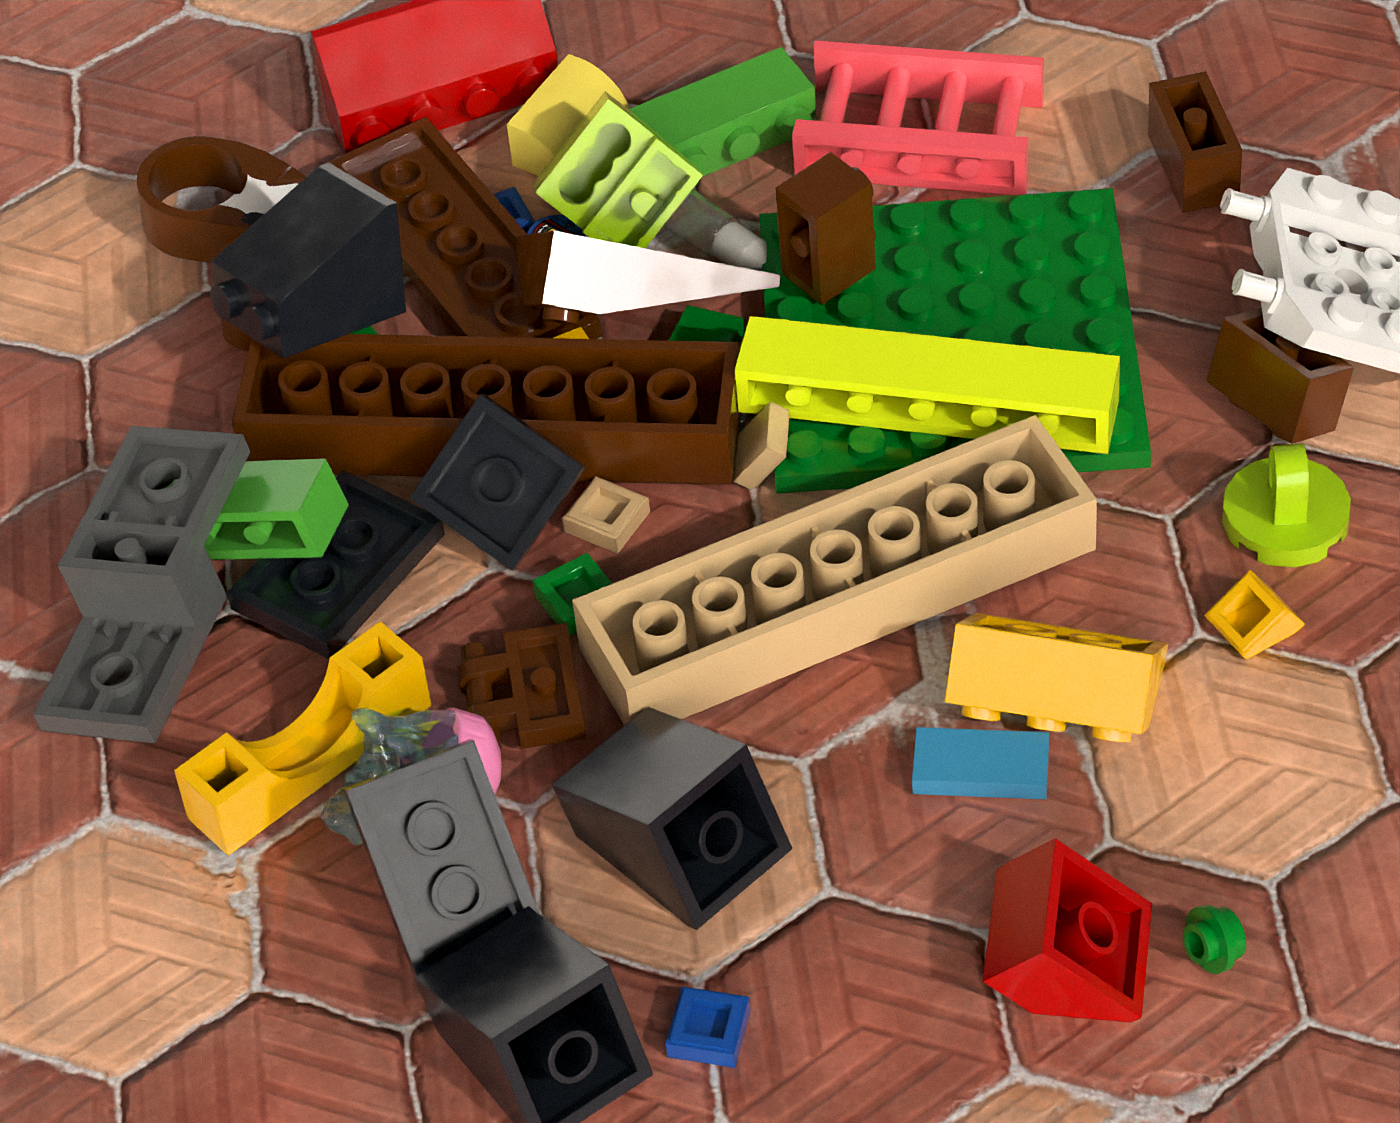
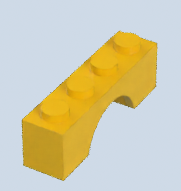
M381 621L330 657L324 681L315 698L306 710L285 729L266 739L253 742L237 740L226 732L174 770L187 818L228 856L432 706L422 656Z

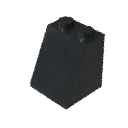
M331 163L318 166L211 261L214 286L211 288L210 296L217 315L283 359L406 312L397 202Z
M650 707L643 710L552 784L576 837L687 926L698 930L793 849L747 744Z
M529 906L414 977L437 1032L513 1123H580L653 1075L610 965Z

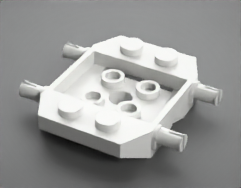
M1291 168L1285 170L1267 196L1256 197L1228 188L1221 200V213L1252 221L1249 227L1253 254L1263 270L1262 276L1239 269L1232 282V294L1261 301L1264 328L1303 348L1400 373V199L1394 198L1383 191H1369L1341 183L1330 176H1316ZM1289 226L1312 232V234L1306 237L1292 233ZM1337 240L1363 246L1368 249H1366L1365 252H1360L1350 248L1342 247Z

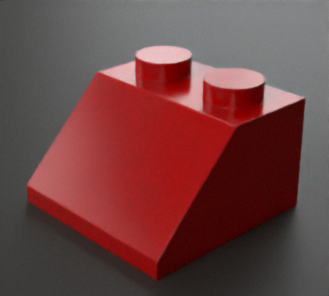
M1054 838L997 868L983 982L1032 1014L1130 1023L1141 1019L1152 903Z

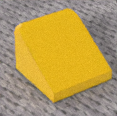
M1251 570L1204 615L1246 660L1295 634L1305 625L1273 589Z

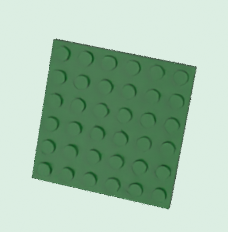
M1113 188L873 205V224L876 234L874 241L876 269L823 305H820L782 275L777 212L759 214L760 238L767 243L766 262L762 264V271L781 275L779 287L764 289L765 318L1120 356L1119 402L1108 454L1061 449V451L1078 473L1151 468V447ZM789 418L786 458L775 468L776 494L851 489L974 439Z

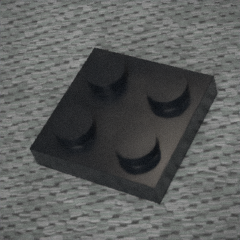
M480 394L412 493L410 499L513 571L520 565L587 466L489 396Z

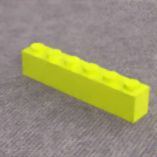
M750 316L735 366L738 412L758 414L769 402H773L788 409L789 418L970 439L979 438L1036 415L1060 449L1108 454L1119 402L1120 356L790 321L786 319Z

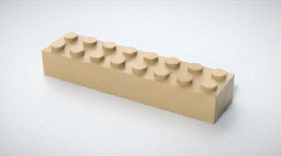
M1034 415L573 599L579 650L624 726L647 707L683 719L1096 550L1097 498L1037 416Z

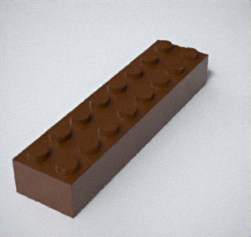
M347 334L283 359L251 338L232 418L234 434L244 435L251 451L246 461L326 459L333 474H339L343 470L352 475L424 477L479 395L486 394L584 463L587 467L577 481H592L597 476L607 481L733 484L741 412H738L735 366L740 348L739 342Z

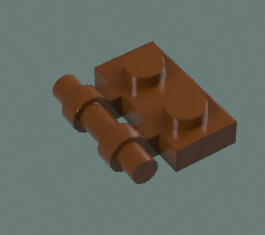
M567 622L503 633L506 653L487 655L485 645L479 642H470L461 648L462 663L457 669L459 689L467 696L469 708L466 711L480 715L493 729L500 750V736L504 731L518 729L521 749L586 738ZM511 684L512 698L494 700L493 691L497 686Z

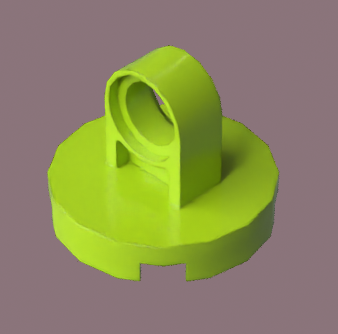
M1304 443L1271 445L1269 458L1256 460L1239 470L1226 486L1222 524L1229 541L1237 549H1239L1240 542L1246 548L1257 552V561L1263 564L1295 568L1321 561L1327 557L1329 547L1337 543L1339 539L1343 542L1348 535L1351 498L1344 482L1327 466L1307 459Z

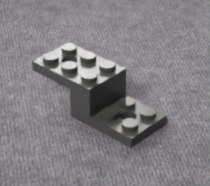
M142 426L130 427L58 564V568L83 618L33 713L41 731L156 743L227 598L204 544L251 452L243 434ZM175 479H179V480H178L174 485H172L171 487H169V488H167V489H163V488L169 486ZM126 673H131L122 683L106 686L107 683L119 680Z

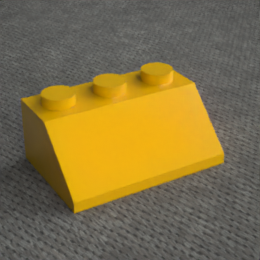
M976 613L955 625L945 702L962 705L961 715L969 718L999 721L1001 719V712L1026 715V726L1036 729L1062 732L1065 731L1066 723L1069 722L1092 726L1091 736L1098 739L1131 742L1132 733L1143 734L1150 727L1166 661L1168 643Z

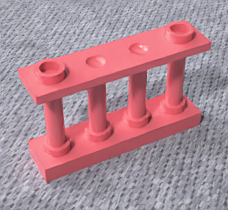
M815 41L813 52L816 91H826L819 121L796 119L792 133L795 175L832 152L850 167H856L864 172L871 184L1006 195L1026 194L1029 182V137L1015 135L1021 106L1043 107L1044 57ZM849 93L883 96L877 125L843 123ZM906 98L940 100L934 130L900 127ZM964 102L998 105L992 134L958 132Z

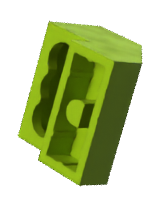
M605 91L533 182V186L537 195L579 226L588 237L646 248L702 178L703 174L700 169L653 128Z

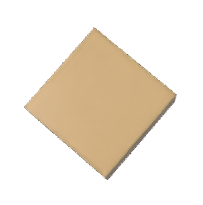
M769 402L738 434L733 482L753 490L786 458L789 427L788 409Z
M595 476L564 515V532L618 554L650 513L649 497Z

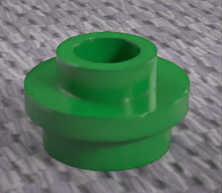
M1204 904L1191 909L1187 915L1183 930V944L1188 956L1193 962L1211 974H1220L1230 970L1235 960L1240 959L1245 953L1246 937L1243 926L1236 914L1228 907H1214Z

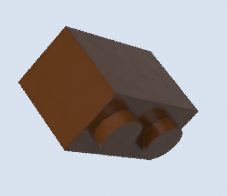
M1204 71L1149 83L1148 136L1182 213L1221 205L1224 192L1228 188L1240 192L1242 148L1207 72Z
M830 152L775 187L782 275L820 305H823L876 269L874 245L876 234L873 224L872 204L874 192L872 184L864 172L856 167H850Z
M1258 308L1223 319L1206 382L1227 396L1231 404L1246 410L1268 426L1276 437L1293 444L1335 431L1354 367L1340 357L1303 348L1264 328L1262 308Z

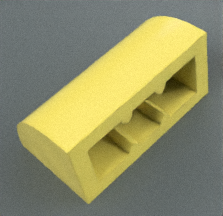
M568 54L507 123L512 166L539 176L605 91L629 109L628 103L620 89L599 68L586 60Z

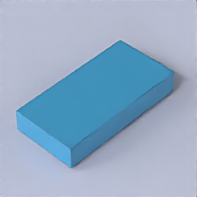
M916 727L912 774L913 794L1047 800L1049 732Z

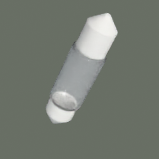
M693 189L664 224L665 228L712 259L720 260L724 264L759 271L762 270V264L766 262V241L742 226L737 218Z

